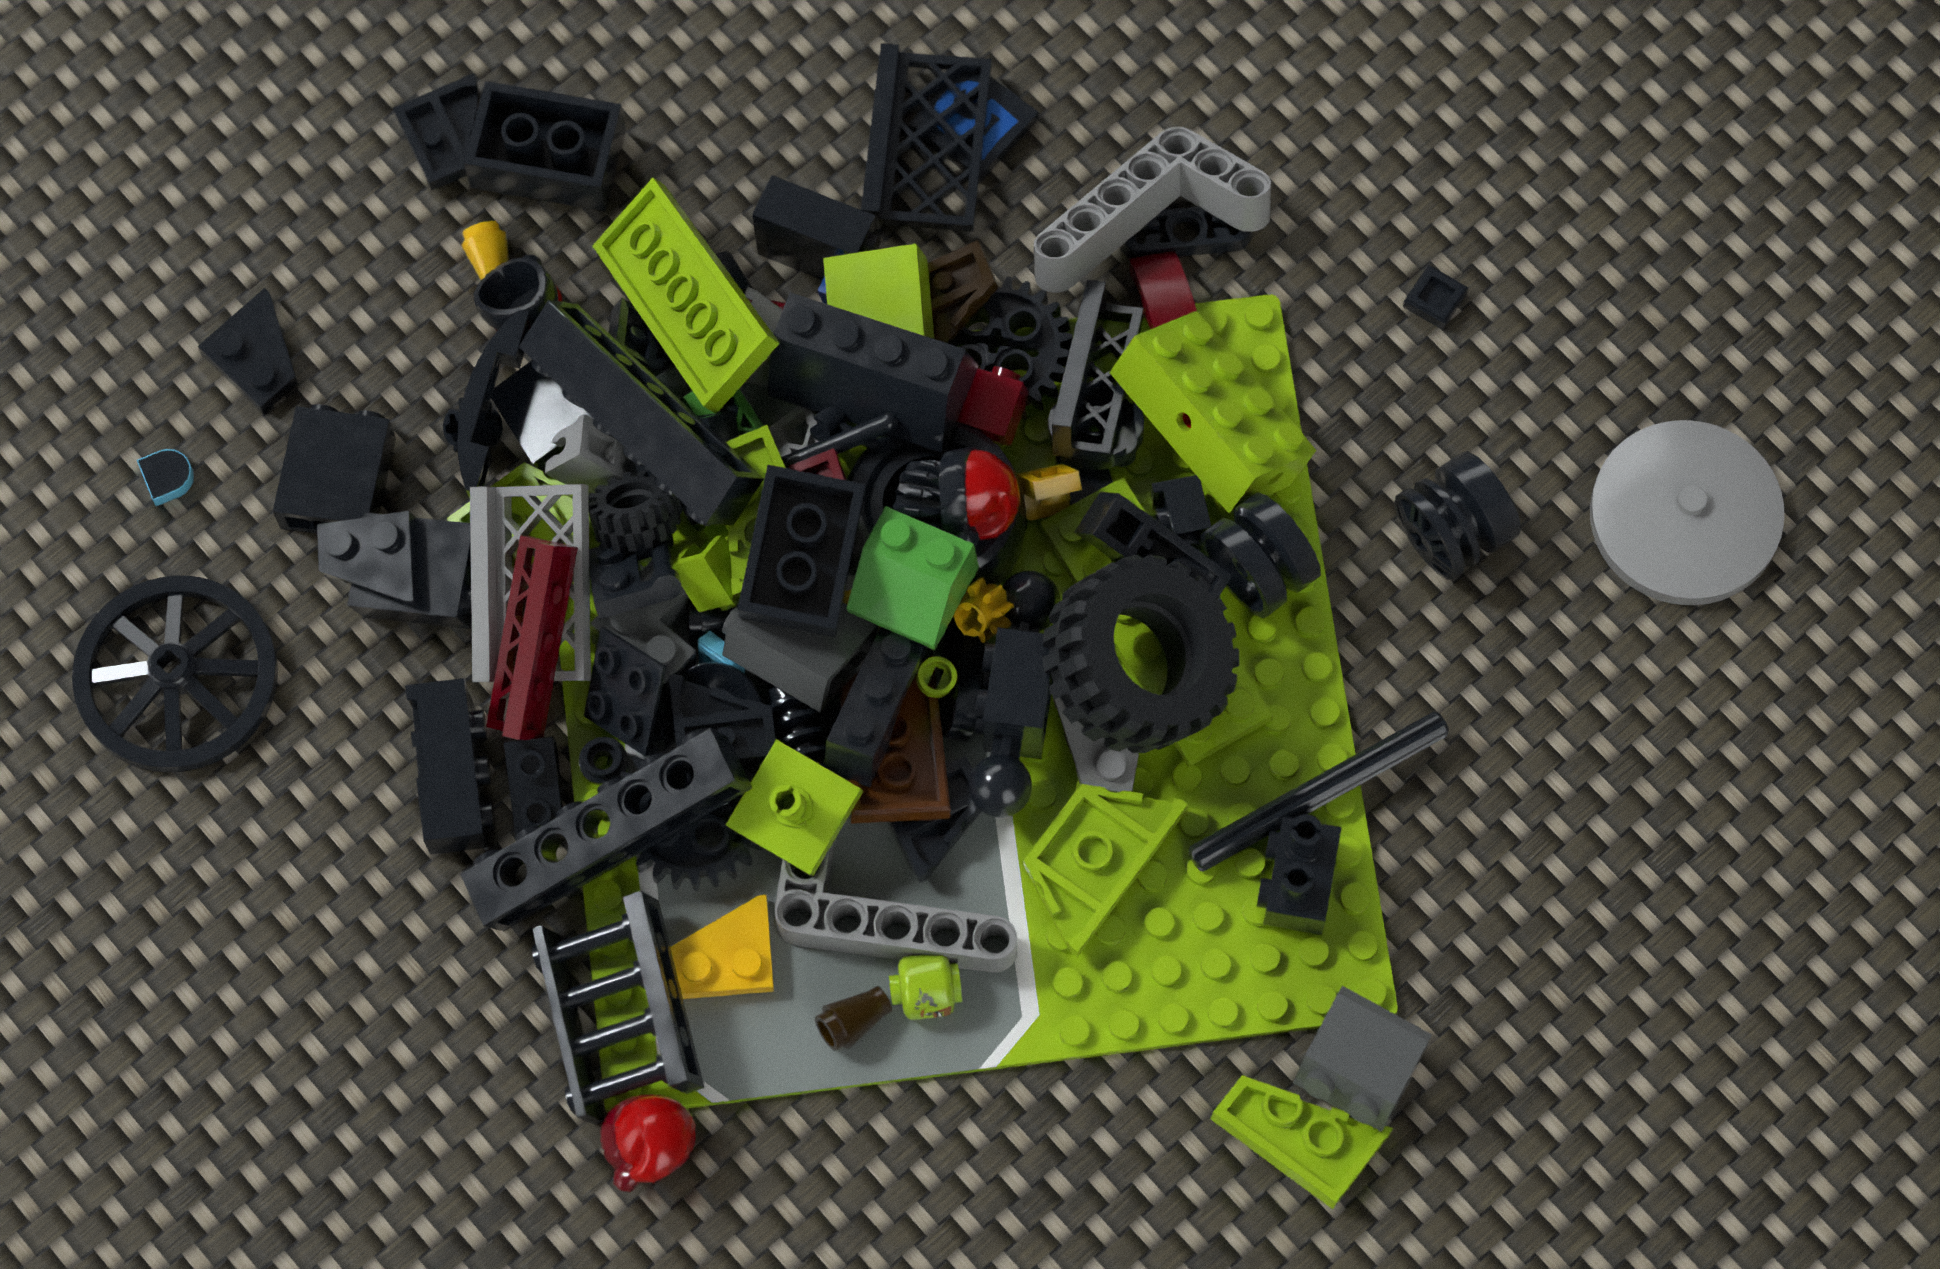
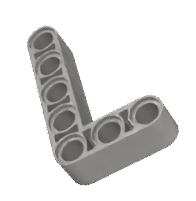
M1184 127L1168 128L1157 135L1035 238V281L1041 289L1048 292L1058 293L1072 288L1179 196L1236 229L1248 232L1260 230L1266 227L1270 221L1271 180L1260 169L1192 130Z
M836 839L821 862L818 872L809 879L796 877L793 874L796 867L785 860L782 861L775 903V919L781 937L789 944L901 960L905 956L920 954L943 955L949 959L950 963H958V968L992 973L1009 969L1015 962L1017 957V932L1013 924L1005 918L827 893ZM796 909H803L811 914L810 920L802 926L795 927L789 925L785 919L791 911ZM844 916L856 917L861 922L860 926L851 933H842L834 928L838 919ZM897 922L905 924L910 929L909 933L900 940L889 939L883 934L884 929L888 925ZM942 929L953 930L959 935V939L955 944L946 947L937 945L932 938ZM990 936H1000L1008 942V947L1000 953H990L982 947V943Z

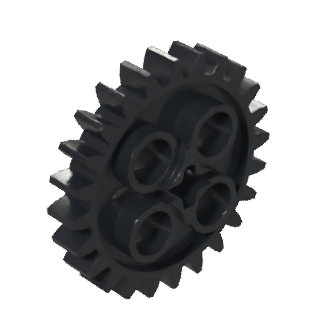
M1007 277L1002 288H998L950 344L954 346L964 344L960 348L967 350L980 366L979 369L992 372L993 367L997 366L1011 371L1024 370L1027 372L1019 379V381L1024 382L1029 392L1021 419L1025 420L1027 419L1026 406L1032 404L1036 409L1042 411L1044 410L1041 397L1043 394L1052 398L1059 396L1054 381L1062 383L1065 372L1064 367L1067 364L1073 335L1067 333L1071 330L1068 317H1060L1062 313L1058 301L1048 304L1047 292L1045 290L1037 292L1032 297V290L1028 281H1025L1018 290H1014L1011 277ZM977 322L988 324L980 331L968 330L971 325ZM1024 327L1035 329L1027 336H1017L1014 334L1017 330Z
M672 737L666 740L667 749L662 752L651 744L649 754L650 756L658 753L667 754L677 748L676 742ZM634 756L632 761L636 771L640 769L639 764L643 759ZM741 763L751 783L760 766L755 764L744 768L747 763ZM687 770L683 773L682 777L687 781L682 789L687 788L692 783L694 778L693 770ZM622 772L620 776L626 778L632 773ZM651 792L646 793L640 800L639 809L641 814L650 807V802L652 801ZM744 793L639 853L640 856L636 861L637 871L641 873L653 866L652 877L654 882L658 884L666 874L671 875L672 886L675 890H678L683 878H690L694 891L699 890L702 877H708L714 887H719L718 873L723 870L731 878H737L734 863L740 861L745 865L751 866L753 861L748 848L764 849L727 827V821L721 818L732 815ZM707 831H718L724 835L723 840L714 847H704L698 843L700 836Z

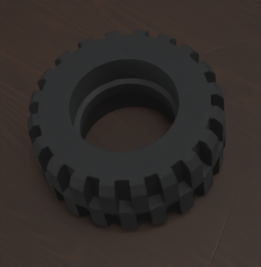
M1137 555L1124 557L1083 578V580L1072 585L1063 593L1062 601L1054 605L1049 615V622L1053 625L1044 629L1042 644L1043 647L1049 648V654L1042 657L1045 674L1051 673L1053 684L1048 687L1054 700L1060 697L1066 707L1062 713L1071 724L1078 721L1084 726L1081 730L1083 735L1094 742L1104 738L1103 745L1106 748L1119 752L1127 748L1132 753H1147L1153 749L1160 750L1201 731L1211 724L1212 718L1219 716L1228 705V698L1226 696L1234 692L1237 683V675L1232 673V669L1239 666V648H1233L1232 639L1236 638L1237 634L1233 622L1227 623L1223 611L1227 610L1220 597L1213 598L1208 592L1211 586L1200 575L1193 579L1189 576L1190 569L1177 561L1166 566L1167 560L1161 556L1148 555L1143 559ZM1120 614L1130 616L1142 622L1159 640L1167 661V680L1161 695L1151 693L1138 686L1122 668L1114 644L1115 625Z

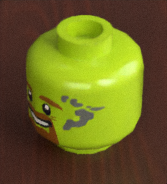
M920 954L905 956L898 964V975L889 976L892 1005L902 1004L904 1015L910 1020L949 1016L954 1010L955 1003L962 1002L958 963H950L949 959L943 955Z

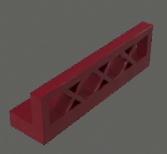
M520 535L486 723L488 728L503 731L502 736L517 740H531L544 737L578 550L576 546ZM536 549L533 568L531 569L530 567L533 556V550ZM526 602V607H525V612H524V618H523V617H522V611H523L524 603ZM518 650V651H517L516 662H515V665H514L513 662H514L515 651ZM509 698L506 718L504 720L503 717L505 712L506 701Z

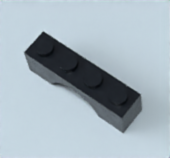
M880 626L826 740L824 765L826 769L842 778L854 780L861 785L871 787L888 750L894 725L907 691L921 664L931 657L933 649Z

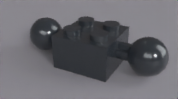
M1036 571L1016 573L1003 584L1007 602L1014 604V607L1005 614V617L1010 620L1012 625L1010 629L998 627L995 644L986 643L982 672H984L983 688L988 690L979 689L976 701L975 718H977L975 734L983 735L984 751L991 752V754L980 761L973 769L969 779V793L973 803L979 810L989 816L998 818L1012 816L1022 810L1028 803L1032 792V780L1028 769L1019 760L1020 757L1042 759L1052 696L1048 686L1053 684L1051 673L1045 674L1042 657L1049 654V648L1043 647L1044 634L1039 632L1052 624L1049 622V615L1054 605L1061 600L1055 583L1048 576Z

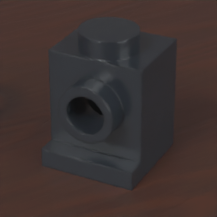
M1197 475L1152 483L1151 506L1152 510H1155L1156 520L1200 551L1202 549L1200 535L1211 527L1201 480Z

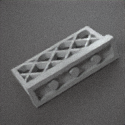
M588 485L470 487L472 682H494L514 572L512 554L518 548L520 535L528 536L542 518L557 533L551 541L562 544L565 542L567 545L578 547L572 577L574 585L571 583L569 594L574 600V614L564 624L561 644L566 640L575 650V671H563L557 664L554 681L591 680ZM561 495H573V516L563 526L549 510ZM536 496L547 497L541 502ZM511 497H524L535 509L521 527L512 519Z

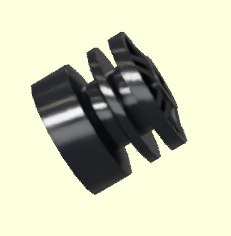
M1469 451L1461 452L1438 467L1435 472L1436 483L1428 478L1420 479L1415 483L1414 489H1405L1395 496L1394 505L1397 517L1413 547L1438 575L1447 580L1454 579L1462 574L1465 566L1471 567L1479 563L1481 556L1479 548L1487 553L1495 552L1518 537L1521 531L1519 515L1503 484L1478 456Z

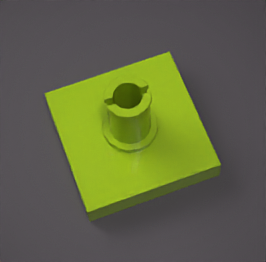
M776 740L750 783L752 789L744 793L727 821L726 826L813 877L858 802L863 790Z

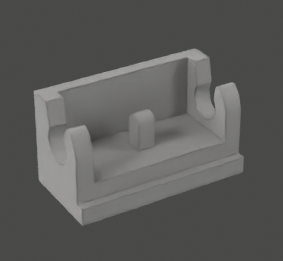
M582 414L578 417L577 422L560 430L551 441L553 444L559 447L565 445V448L560 454L554 455L546 462L545 474L566 485H588V496L590 493H596L595 487L599 484L608 486L607 480L615 477L618 481L623 479L622 474L631 472L632 477L637 476L636 464L623 452L625 447L614 437L598 430L592 423L593 418Z

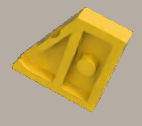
M766 894L756 896L670 947L683 999L774 992Z

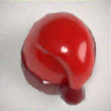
M658 1094L633 1096L616 1104L608 1112L600 1131V1142L607 1162L615 1169L613 1185L620 1191L629 1193L636 1189L640 1182H656L681 1167L690 1156L696 1140L695 1122L690 1111L679 1101Z

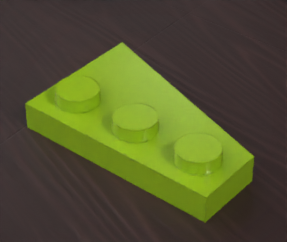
M1243 1075L1216 1107L1210 1118L1331 1209H1334L1393 1130V1128L1385 1126L1381 1132L1368 1124L1360 1123L1354 1118L1349 1117V1114L1343 1110L1334 1107L1331 1110L1302 1101L1300 1095Z

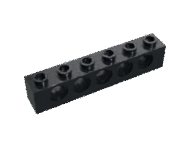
M703 728L695 730L684 736L680 741L681 746L669 753H658L644 759L639 764L640 769L626 778L617 777L603 783L597 789L598 794L584 802H573L560 808L556 812L557 818L543 826L536 825L522 830L515 836L516 842L502 850H490L478 856L473 861L474 866L460 875L483 926L503 932L752 789L729 737L713 729L707 730ZM692 767L694 771L693 781L687 788L682 789V775L687 769ZM651 792V805L646 812L641 814L639 809L640 800L646 793ZM609 816V830L600 838L598 835L599 823L603 818ZM567 840L568 852L565 858L558 862L557 849L563 841ZM525 864L527 868L526 877L517 886L516 873Z

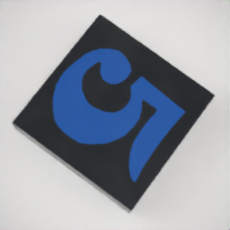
M962 71L951 81L965 95L980 84L981 73ZM992 77L990 79L979 183L982 182L1039 119V112ZM943 85L928 103L940 114L955 103L957 99ZM978 98L971 102L976 108ZM922 108L909 122V129L915 133L931 121L932 118ZM965 108L946 121L959 136L975 126V119ZM937 127L922 139V141L938 153L953 142L940 127ZM973 140L967 143L971 150L973 147ZM960 149L947 158L963 171L970 168L971 161Z

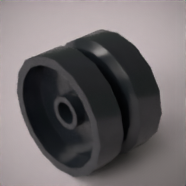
M1256 492L1234 509L1235 522L1222 518L1200 535L1201 546L1205 555L1233 575L1226 588L1245 608L1263 619L1287 602L1286 589L1298 593L1321 576V567L1316 553L1304 533L1283 508L1265 494Z

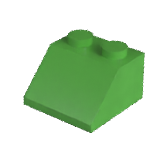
M885 506L863 547L846 608L847 612L935 650L979 568L974 544Z

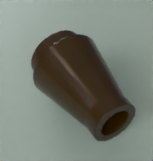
M875 986L869 991L824 1005L822 1007L823 1012L815 1016V1023L821 1037L833 1051H837L842 1047L850 1049L881 1018L892 1012V1005L885 992L879 986Z

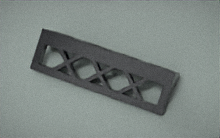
M1087 279L1052 421L1053 455L1110 462L1126 392L1109 373L1110 371L1103 374L1094 362L1110 353L1117 360L1120 358L1133 337L1140 334L1143 308L1106 304V282ZM1104 320L1130 323L1128 330L1113 338L1103 328ZM1104 389L1112 398V402L1094 410L1086 401V397ZM1093 425L1104 436L1102 445L1076 441L1077 434Z

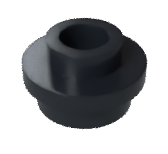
M595 738L589 741L580 752V770L589 782L595 785H602L611 779L621 777V773L626 772L628 767L627 752L623 745L613 738ZM608 756L613 760V763L607 769H599L595 766L598 758Z

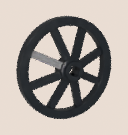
M166 576L139 583L123 591L109 601L94 616L84 631L75 653L72 686L75 702L85 725L94 738L112 755L128 764L149 771L183 772L203 768L220 761L239 749L257 731L264 721L275 696L278 680V661L275 645L268 628L256 609L244 597L223 584L202 577ZM184 597L207 600L227 609L184 645L181 644ZM168 598L164 644L159 646L125 617L146 604ZM240 621L251 633L258 654V660L195 658ZM113 628L148 657L147 661L94 669L99 650ZM173 661L180 663L171 673L165 672L164 669L168 663ZM199 675L257 677L252 698L239 718L234 716L198 681ZM149 678L112 724L108 726L98 711L94 699L93 686ZM160 692L163 693L166 751L140 747L122 738ZM188 692L226 731L204 744L183 750L180 695Z

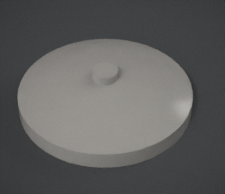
M1676 420L1662 422L1643 428L1626 438L1611 452L1602 465L1594 484L1590 502L1592 533L1601 555L1610 568L1625 583L1646 596L1679 605L1709 604L1732 597L1743 591L1769 565L1777 550L1784 527L1785 514L1782 492L1778 480L1767 461L1753 446L1738 435L1719 426L1699 421Z

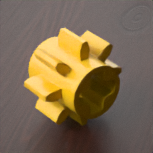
M980 577L968 586L953 617L957 627L964 636H979L981 642L985 643L995 634L997 635L998 627L1008 629L1012 625L1010 620L1005 617V614L1014 607V604L1007 602L1006 591L1001 584L986 585L984 578Z

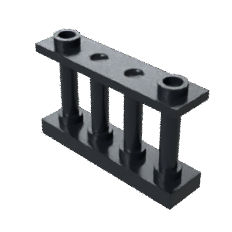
M643 891L623 897L626 913L622 915V920L562 941L560 934L542 925L532 928L536 945L532 946V956L537 969L544 976L569 1083L565 1087L566 1101L569 1109L577 1118L595 1125L604 1122L600 1101L662 1080L669 1087L685 1094L705 1088L659 900ZM626 939L634 942L638 960L634 961L633 967L575 987L572 986L566 960ZM637 986L645 989L649 1007L645 1008V1014L586 1034L583 1033L578 1012L579 1006ZM649 1033L657 1036L661 1054L657 1055L655 1062L595 1082L589 1058L590 1053Z

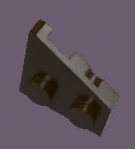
M978 240L928 262L935 340L950 344L999 287L983 247Z

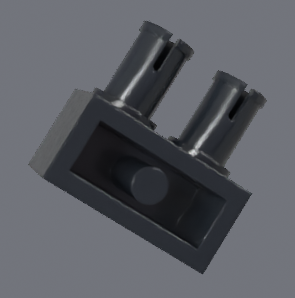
M1302 814L1295 819L1282 817L1280 832L1270 831L1265 860L1274 862L1271 879L1261 878L1256 907L1266 909L1264 925L1322 935L1342 827L1321 824L1315 816Z

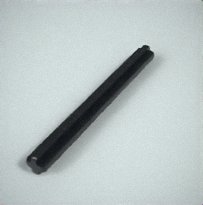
M1431 712L1191 845L1188 852L1191 861L1199 871H1206L1269 836L1270 831H1278L1281 827L1282 817L1295 819L1302 814H1308L1444 739L1449 731L1446 721L1439 712Z

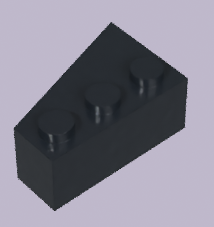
M464 678L405 685L407 701H410L413 708L414 731L411 732L412 747H416L418 778H416L423 841L429 854L488 848L487 832L495 831V816L492 801L484 802L483 785L491 784L488 755L480 756L479 739L487 738L484 709L476 710Z

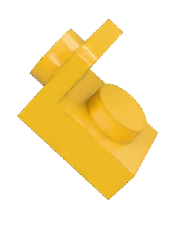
M1062 463L1017 474L1025 495L1026 519L1030 521L1050 517L1069 507L1070 493L1082 490L1079 471Z

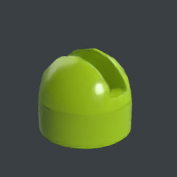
M939 656L926 659L921 664L916 675L917 685L921 692L933 698L947 695L953 689L957 680V672L954 665L948 659ZM935 667L943 670L936 690L927 686L932 678Z

